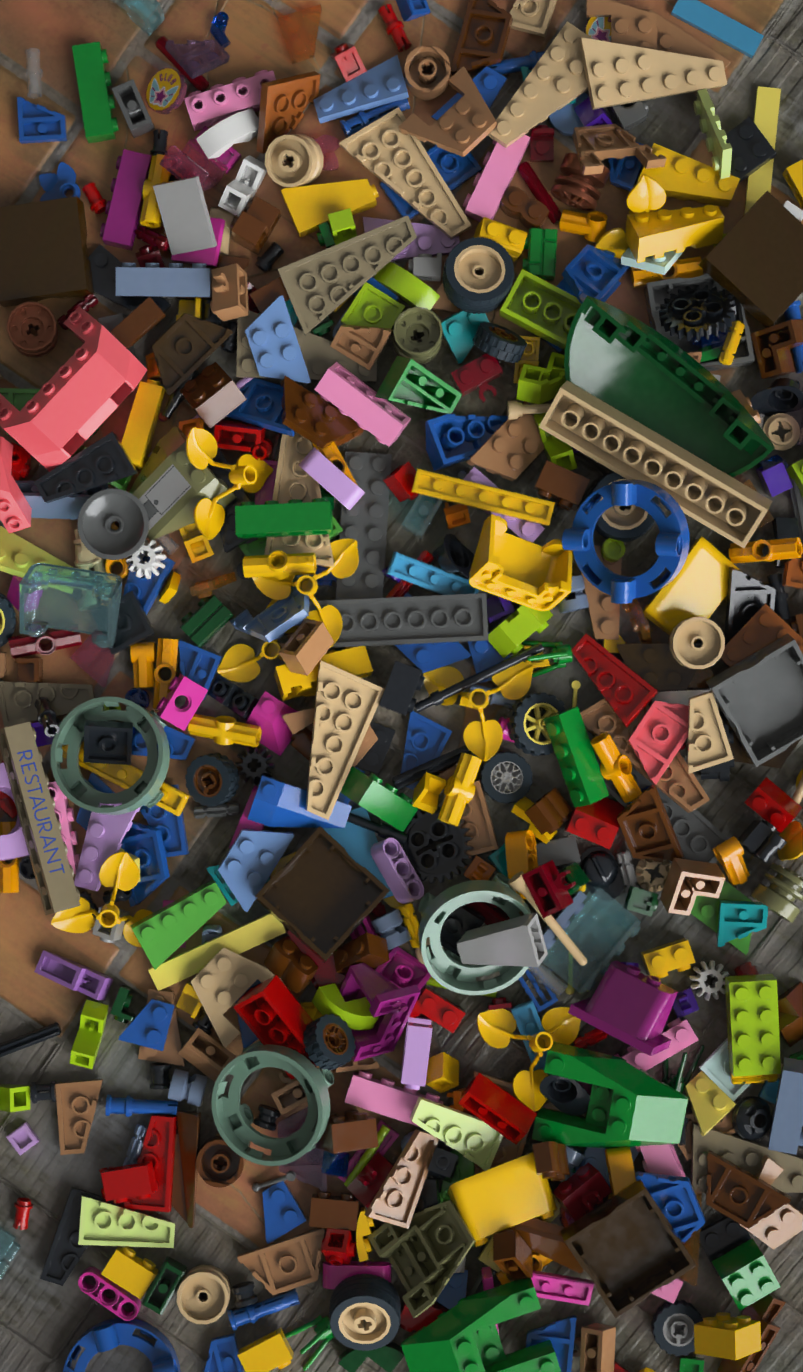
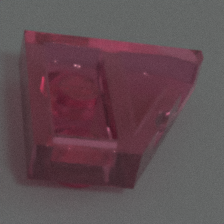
M97 627L70 658L105 688L108 684L111 667L113 666L114 655L111 654L99 627Z

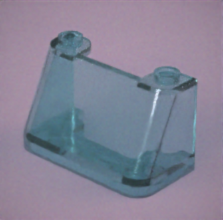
M46 563L32 565L19 583L20 633L31 637H38L45 633L48 628L92 634V642L98 647L112 648L115 643L122 593L121 576Z

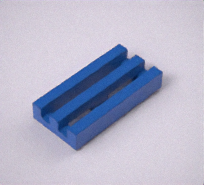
M529 967L525 973L544 1004L541 1006L538 1004L522 976L518 980L529 998L533 1000L535 1008L539 1013L559 1000L539 967H533L552 998L549 1001L546 999L529 971L531 968Z

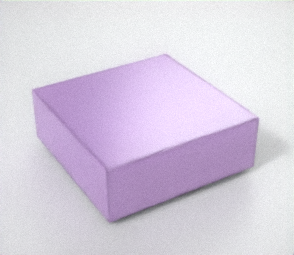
M27 1122L6 1136L19 1155H22L40 1141Z

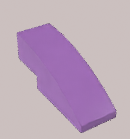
M43 950L34 971L71 990L79 991L93 999L105 1001L113 982V978L46 950Z

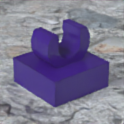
M691 987L678 991L672 1006L677 1018L700 1010Z

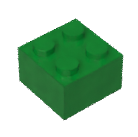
M753 1238L712 1261L739 1311L781 1287Z

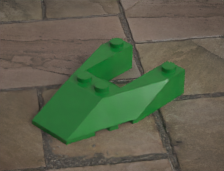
M553 1041L552 1047L547 1052L544 1073L592 1084L591 1101H589L586 1118L571 1116L541 1107L535 1119L532 1139L542 1142L554 1141L557 1144H565L566 1146L595 1148L680 1144L689 1097L664 1082L660 1083L650 1077L649 1073L635 1068L623 1058Z
M531 1278L515 1280L462 1298L449 1311H444L438 1315V1319L427 1327L423 1326L401 1342L409 1371L561 1372L550 1340L505 1355L495 1324L541 1309Z

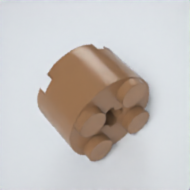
M420 46L412 50L407 56L404 65V80L410 93L420 99L429 101L439 97L446 91L451 75L450 61L446 53L435 46ZM423 71H425V72L432 71V72H431V75H429V74L424 75V74H423Z

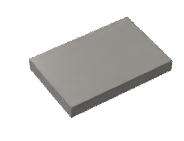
M199 176L153 186L172 255L217 246Z

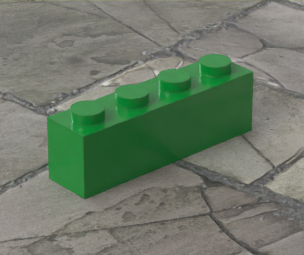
M100 42L73 45L72 51L86 139L88 143L115 140V132L119 131L117 117H113L112 109L116 108L114 95H109L108 86H112L110 71L106 72L105 63H109L107 50L102 49Z
M324 498L312 499V502L305 503L299 499L289 500L288 503L279 504V501L274 500L265 501L264 505H255V502H242L241 506H235L236 535L239 539L333 534L332 505L330 501H326Z
M578 706L559 711L544 718L546 730L574 808L591 805L609 796Z

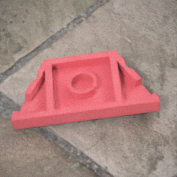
M654 701L628 739L650 781L655 785L688 738L689 706Z

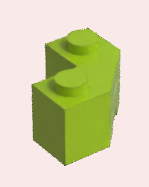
M552 352L547 368L523 364L518 381L516 400L542 404L554 399L561 386L566 382L565 355Z
M521 605L488 634V641L503 658L510 653L515 655L524 648L522 642L535 631L540 634L549 626L547 621L553 614L550 610L537 611Z

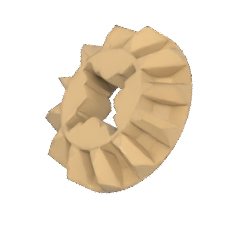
M778 413L772 415L763 425V431L774 445V450L785 451L790 449L797 443L800 437L798 422L788 414ZM779 423L782 430H790V432L783 435V439H780L779 435L772 434L778 430Z
M641 859L635 871L639 885L651 892L663 890L671 867L670 862L663 860L662 863L651 859ZM659 864L658 872L664 877H655L650 883L651 874L645 871V869L654 870Z

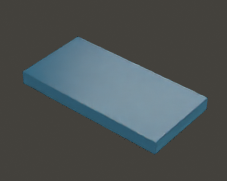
M363 807L350 811L352 814L370 820L368 811ZM346 822L345 828H324L356 863L365 867L390 890L371 856V847L378 842L375 832ZM391 890L383 899L393 896Z

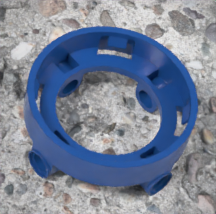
M635 479L612 482L593 492L578 509L572 527L565 529L562 535L563 549L573 551L575 561L582 574L597 589L611 595V602L617 604L632 603L633 599L652 594L673 581L685 564L690 544L688 523L676 500L661 487L647 481ZM655 496L661 499L660 502L672 514L667 517L663 510L651 499ZM612 506H638L648 512L658 525L660 533L656 537L655 551L659 557L655 564L644 574L638 576L618 575L606 568L596 554L593 543L594 528L600 516ZM667 568L670 572L667 571V573L659 579V581L662 583H660L657 586H653L651 581L655 580L658 576H660L662 572Z
M121 1318L100 1322L82 1334L71 1349L63 1368V1372H85L89 1361L98 1352L111 1350L118 1345H127L140 1350L152 1362L153 1372H180L177 1354L170 1341L162 1332L144 1321L138 1319L125 1321ZM138 1328L141 1329L140 1333L145 1334L149 1338L155 1337L157 1339L155 1345L153 1346L144 1338L134 1335V1330ZM80 1346H82L85 1348V1350L80 1355L74 1369L71 1367L72 1360H76L78 1354L81 1351Z

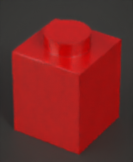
M409 461L398 466L383 480L400 502L406 499L412 501L420 495L412 492L416 470Z

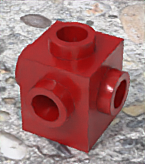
M11 442L13 445L11 475L14 480L21 481L22 478L26 479L30 473L32 455L23 447Z
M327 1228L326 1236L321 1244V1252L324 1253L326 1261L334 1266L350 1265L351 1257H355L357 1250L356 1242H354L351 1232L349 1230Z

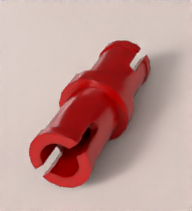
M386 4L387 9L383 5L378 9V13L387 27L385 30L388 35H391L398 52H403L402 48L406 51L412 44L403 30L404 25L402 21L398 20L391 4Z

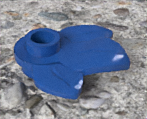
M60 162L57 174L45 173L39 175L40 184L45 191L40 201L67 198L65 194L68 190L73 191L71 197L77 196L80 199L81 190L76 184V173L68 164Z

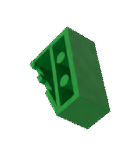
M401 356L396 357L375 395L378 398L446 414H452L462 396L460 392L414 360Z
M352 766L341 793L396 829L404 832L418 808L413 807L411 804L413 799L402 792L398 796L396 794L398 790L387 782L383 786L381 785L383 780L373 773L368 776Z

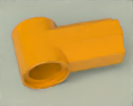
M563 210L559 228L560 231L584 235L586 240L597 242L606 232L607 215L599 211H591L585 214Z
M137 642L130 646L134 688L154 687L155 642Z
M733 836L713 848L715 857L723 866L727 878L732 885H741L748 881L750 874L742 857L744 849L736 837Z

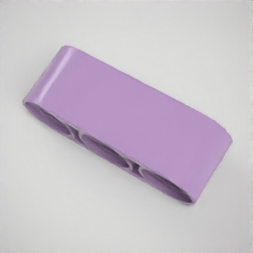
M315 447L298 464L348 510H351L365 494L358 485Z
M387 838L373 844L371 856L395 899L401 904L420 899L424 894V886L400 843L394 838Z

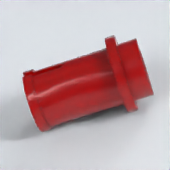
M91 182L85 185L82 191L91 205L90 210L94 211L95 214L104 212L107 201L102 198L96 184Z
M17 1198V1202L14 1203L16 1212L13 1228L18 1229V1226H20V1230L28 1229L30 1209L33 1208V1204L29 1198Z

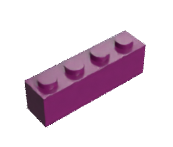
M123 149L122 156H118L116 162L118 175L117 178H113L111 183L113 196L111 201L108 200L105 214L108 217L100 230V237H103L102 240L105 245L130 251L133 250L136 237L135 230L138 229L144 202L142 195L143 185L149 176L151 155Z

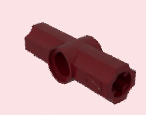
M78 624L54 629L42 627L34 633L8 638L12 659L39 653L50 655L55 650L82 645ZM44 638L51 640L48 644L40 643Z

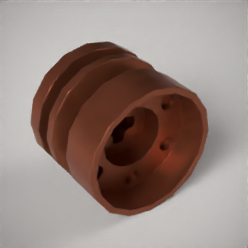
M566 153L559 169L564 176H556V184L552 186L550 193L557 200L568 206L584 211H595L597 206L596 200H599L601 196L597 189L605 187L610 170L604 166L603 173L583 175L577 153Z
M38 302L22 303L11 311L7 319L8 335L19 353L27 357L38 358L47 355L55 348L58 342L59 330L53 313L46 306ZM33 327L38 333L35 337L33 334H30V329Z

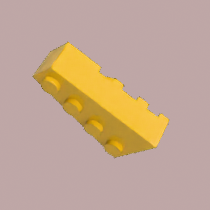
M653 143L652 153L657 157L662 154L667 158L665 167L648 169L643 167L640 177L642 174H646L656 180L664 189L667 197L728 207L740 178L730 175L728 178L721 179L718 170L714 171L713 167Z
M714 205L627 214L625 240L636 262L640 263L644 262L645 257L653 255L656 259L664 257V252L674 251L675 253H681L688 246L696 249L719 243L723 238L725 217L720 208Z
M366 646L345 647V650L337 652L336 650H331L321 658L322 661L360 678L371 676L373 673ZM319 662L308 676L290 672L286 664L275 667L274 677L282 702L316 692Z

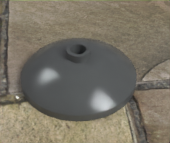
M106 489L95 493L84 503L78 516V533L84 546L94 555L107 560H120L136 553L144 544L149 531V518L144 505L133 494L121 489ZM118 522L120 525L119 529L112 530V523Z

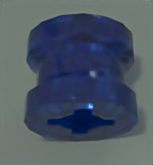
M133 688L125 695V699L145 709L149 706V694L143 689Z

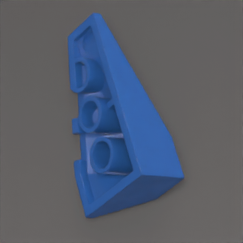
M446 414L427 420L426 451L433 470L437 471L468 460L508 417L494 415L489 417L476 415L455 416V414Z
M263 774L248 820L268 827L345 828L352 805L336 801L329 820L305 810L306 789Z

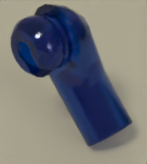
M219 12L214 16L210 28L212 36L221 49L226 48L231 43L225 34L229 20L225 12Z

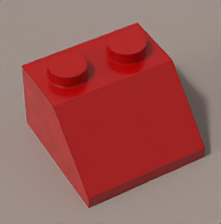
M605 797L591 805L573 808L565 831L610 850L620 826L617 816L624 807L619 802Z

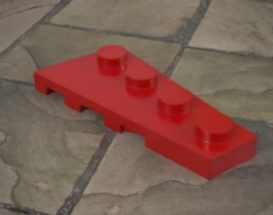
M585 634L571 649L572 655L626 728L657 695L655 688L588 634Z
M157 1114L151 1116L143 1142V1149L137 1163L152 1161L157 1189L151 1194V1197L137 1200L136 1196L129 1197L123 1208L159 1212L171 1211L177 1116Z

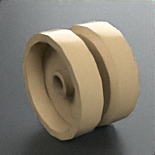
M305 134L282 135L275 138L268 146L265 154V167L268 175L275 183L283 187H298L313 183L320 176L324 163V156L320 145L313 138Z
M691 617L680 621L673 628L669 637V649L673 658L680 665L689 669H705L713 666L721 658L725 649V637L721 628L714 621L705 617ZM695 639L701 640V645H698L699 648L694 646Z
M200 1265L192 1268L184 1275L177 1291V1305L181 1314L195 1324H209L217 1321L224 1314L231 1297V1285L228 1277L221 1269L212 1265ZM204 1292L206 1293V1296L203 1297L200 1294Z

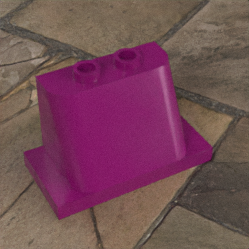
M617 960L613 961L593 996L571 1004L568 1013L649 1056L668 1049L671 1039L662 1035V1031L678 991L662 984L661 980L655 976L642 974L641 970L636 966L625 965Z
M365 963L349 967L339 991L344 1001L348 1002L366 997L371 1005L369 1011L372 1016H379L373 1029H351L356 1045L352 1060L355 1062L394 1051L421 993L417 985L400 989Z

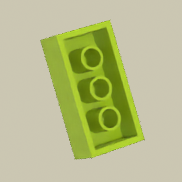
M522 269L500 309L499 316L565 350L572 321L581 303L577 297Z
M773 974L725 976L730 1072L733 1077L781 1074L777 979Z

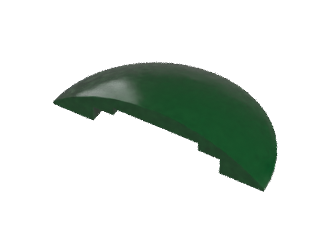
M586 297L572 321L567 336L564 359L566 381H570L731 477L751 469L774 450L775 447L745 407L693 357L635 317L596 298Z

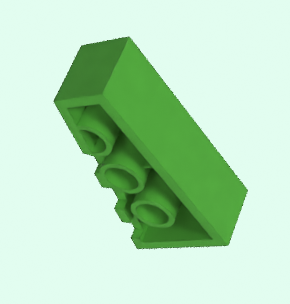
M214 880L209 881L131 925L154 970L227 903Z

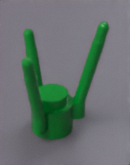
M525 640L522 642V644L525 646H534L540 643L541 641ZM562 641L541 642L543 647L554 648L551 649V653L527 657L528 661L552 658L553 663L557 662L532 673V677L545 674L557 668L566 667V663L573 661L570 644L563 645Z
M319 1315L313 1321L285 1334L286 1338H289L315 1325L317 1326L314 1328L317 1335L300 1350V1354H304L320 1339L323 1342L304 1365V1371L310 1367L326 1345L334 1338L328 1315L324 1318Z

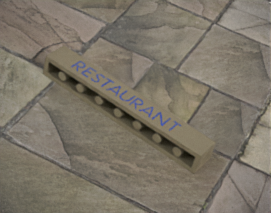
M26 722L0 729V750L45 915L80 906V893L75 887L73 880L74 871L67 858L68 849L60 833L61 823L56 818L54 811L55 801L48 789L49 779L42 767L43 758L36 745V732L31 723Z

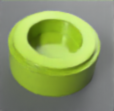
M608 538L601 546V555L609 562L620 560L625 553V545L619 540Z

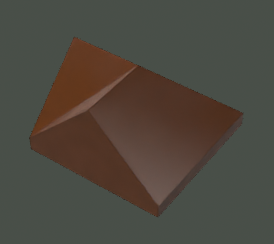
M801 981L778 997L779 1033L789 1047L803 1038V983Z

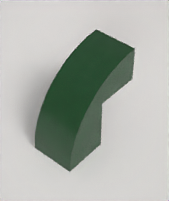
M389 1342V1344L382 1348L369 1351L348 1348L339 1356L338 1364L348 1372H356L365 1359L369 1357L385 1371L392 1372L404 1357L402 1347L393 1342Z

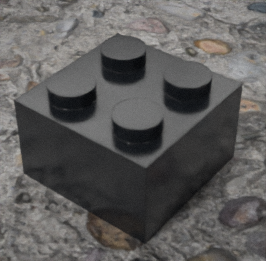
M395 661L379 706L404 716L407 715V712H413L417 699L413 698L415 690H421L425 679L424 676H421L422 670Z

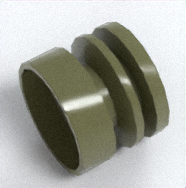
M413 307L402 312L395 321L393 330V345L397 355L410 358L419 365L433 360L441 347L443 329L440 319L434 312L422 307ZM414 336L421 338V342L413 341Z
M771 863L769 868L777 873L776 877L765 872L764 876L771 882L770 886L758 883L750 896L757 902L768 906V909L778 916L793 923L801 911L793 902L795 899L803 902V895L800 894V891L803 890V877L787 867Z

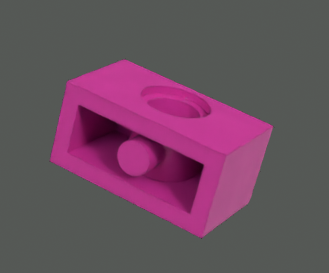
M180 673L179 677L175 676L168 688L170 692L166 698L162 697L156 709L158 710L157 715L184 731L208 690ZM180 695H184L186 698L185 704L177 707L175 699Z

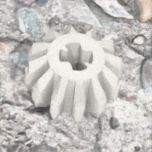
M145 540L142 547L132 557L126 559V563L132 564L129 570L132 573L136 572L138 578L145 575V578L151 579L152 572L156 576L160 574L157 570L158 567L165 568V565L160 562L167 559L165 554H161L164 548L161 545L156 547L157 542L151 540L149 544ZM144 556L150 557L149 562H144L142 559Z
M710 960L707 967L706 963L701 961V970L695 966L693 967V970L698 973L697 976H689V979L697 981L691 984L690 987L691 989L699 988L696 992L698 997L704 994L705 1000L709 1001L712 993L714 999L717 1000L719 999L717 991L726 994L722 985H725L723 978L728 976L729 973L727 971L721 972L724 967L721 963L715 967V961ZM707 975L715 976L711 986L704 983L707 980Z

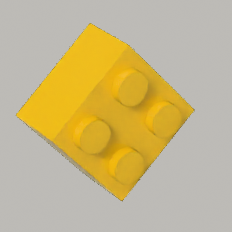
M726 1312L716 1313L715 1317L703 1318L702 1322L694 1324L695 1354L738 1360L760 1351V1321L751 1320L750 1316L745 1315L730 1317V1313Z

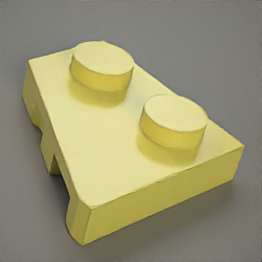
M703 1071L699 1072L684 1088L687 1097H689L688 1100L691 1102L694 1117L696 1116L700 1134L703 1137L736 1105Z

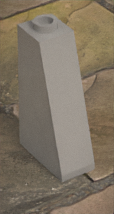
M537 913L526 914L466 931L457 942V952L460 954L462 964L539 967L548 955Z

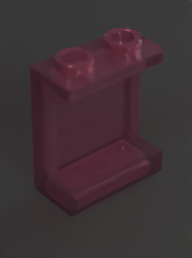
M190 139L182 151L175 145L170 146L159 163L178 180L199 176L202 191L216 187L228 170V167L217 158L208 159L199 143L194 139Z

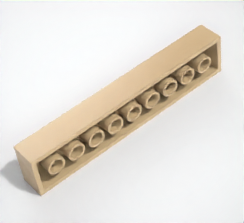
M568 380L559 389L539 428L627 480H643L661 487L676 500L683 513L742 548H745L772 503V500Z

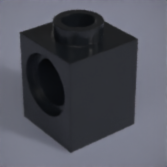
M436 1147L428 1167V1174L451 1183L459 1163V1156Z

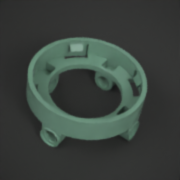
M99 697L80 704L63 719L59 725V733H55L53 738L51 768L57 785L63 794L74 804L98 814L120 815L134 811L143 805L148 808L153 807L164 796L160 787L165 780L169 768V742L163 729L167 724L153 710L148 711L144 707L120 697ZM118 703L126 705V711H104V704L106 707H119ZM85 720L131 722L133 727L140 732L147 746L148 757L142 776L133 786L117 793H104L96 790L82 776L79 767V751L84 740ZM62 745H68L67 769H61V762H63ZM100 803H103V804H111V805H109V806H107V805H101V806H100ZM121 803H122V805H119V806H116V807H114V805H113V804H121Z
M496 873L492 881L471 880L449 887L437 897L426 893L421 899L418 911L422 916L418 930L419 947L425 967L430 975L443 987L465 995H486L510 986L529 968L524 966L462 964L461 958L450 950L444 951L440 942L441 929L447 917L454 910L468 903L486 902L496 905L510 919L519 917L520 911L524 915L531 913L523 898L509 886L508 881L510 879L505 875ZM428 937H429L430 947H431V950H432L434 956H431V954H430V952H429V947L426 946V940H427ZM497 971L500 972V975L497 977L476 981V977L487 976Z
M258 1041L243 1049V1053L229 1062L219 1074L212 1092V1114L221 1137L239 1156L259 1165L280 1166L291 1163L316 1147L315 1144L324 1134L330 1117L328 1088L334 1084V1077L331 1070H323L321 1067L316 1068L309 1059L291 1048L280 1045H263L261 1041ZM265 1067L283 1069L300 1082L307 1096L308 1112L306 1120L299 1130L287 1137L274 1138L261 1134L251 1126L254 1121L253 1113L247 1104H240V1093L244 1081L255 1070ZM228 1074H231L234 1077L231 1081L227 1096L224 1095L225 1087L227 1084L225 1078ZM251 1142L262 1148L272 1150L271 1155H266L263 1152L250 1148Z

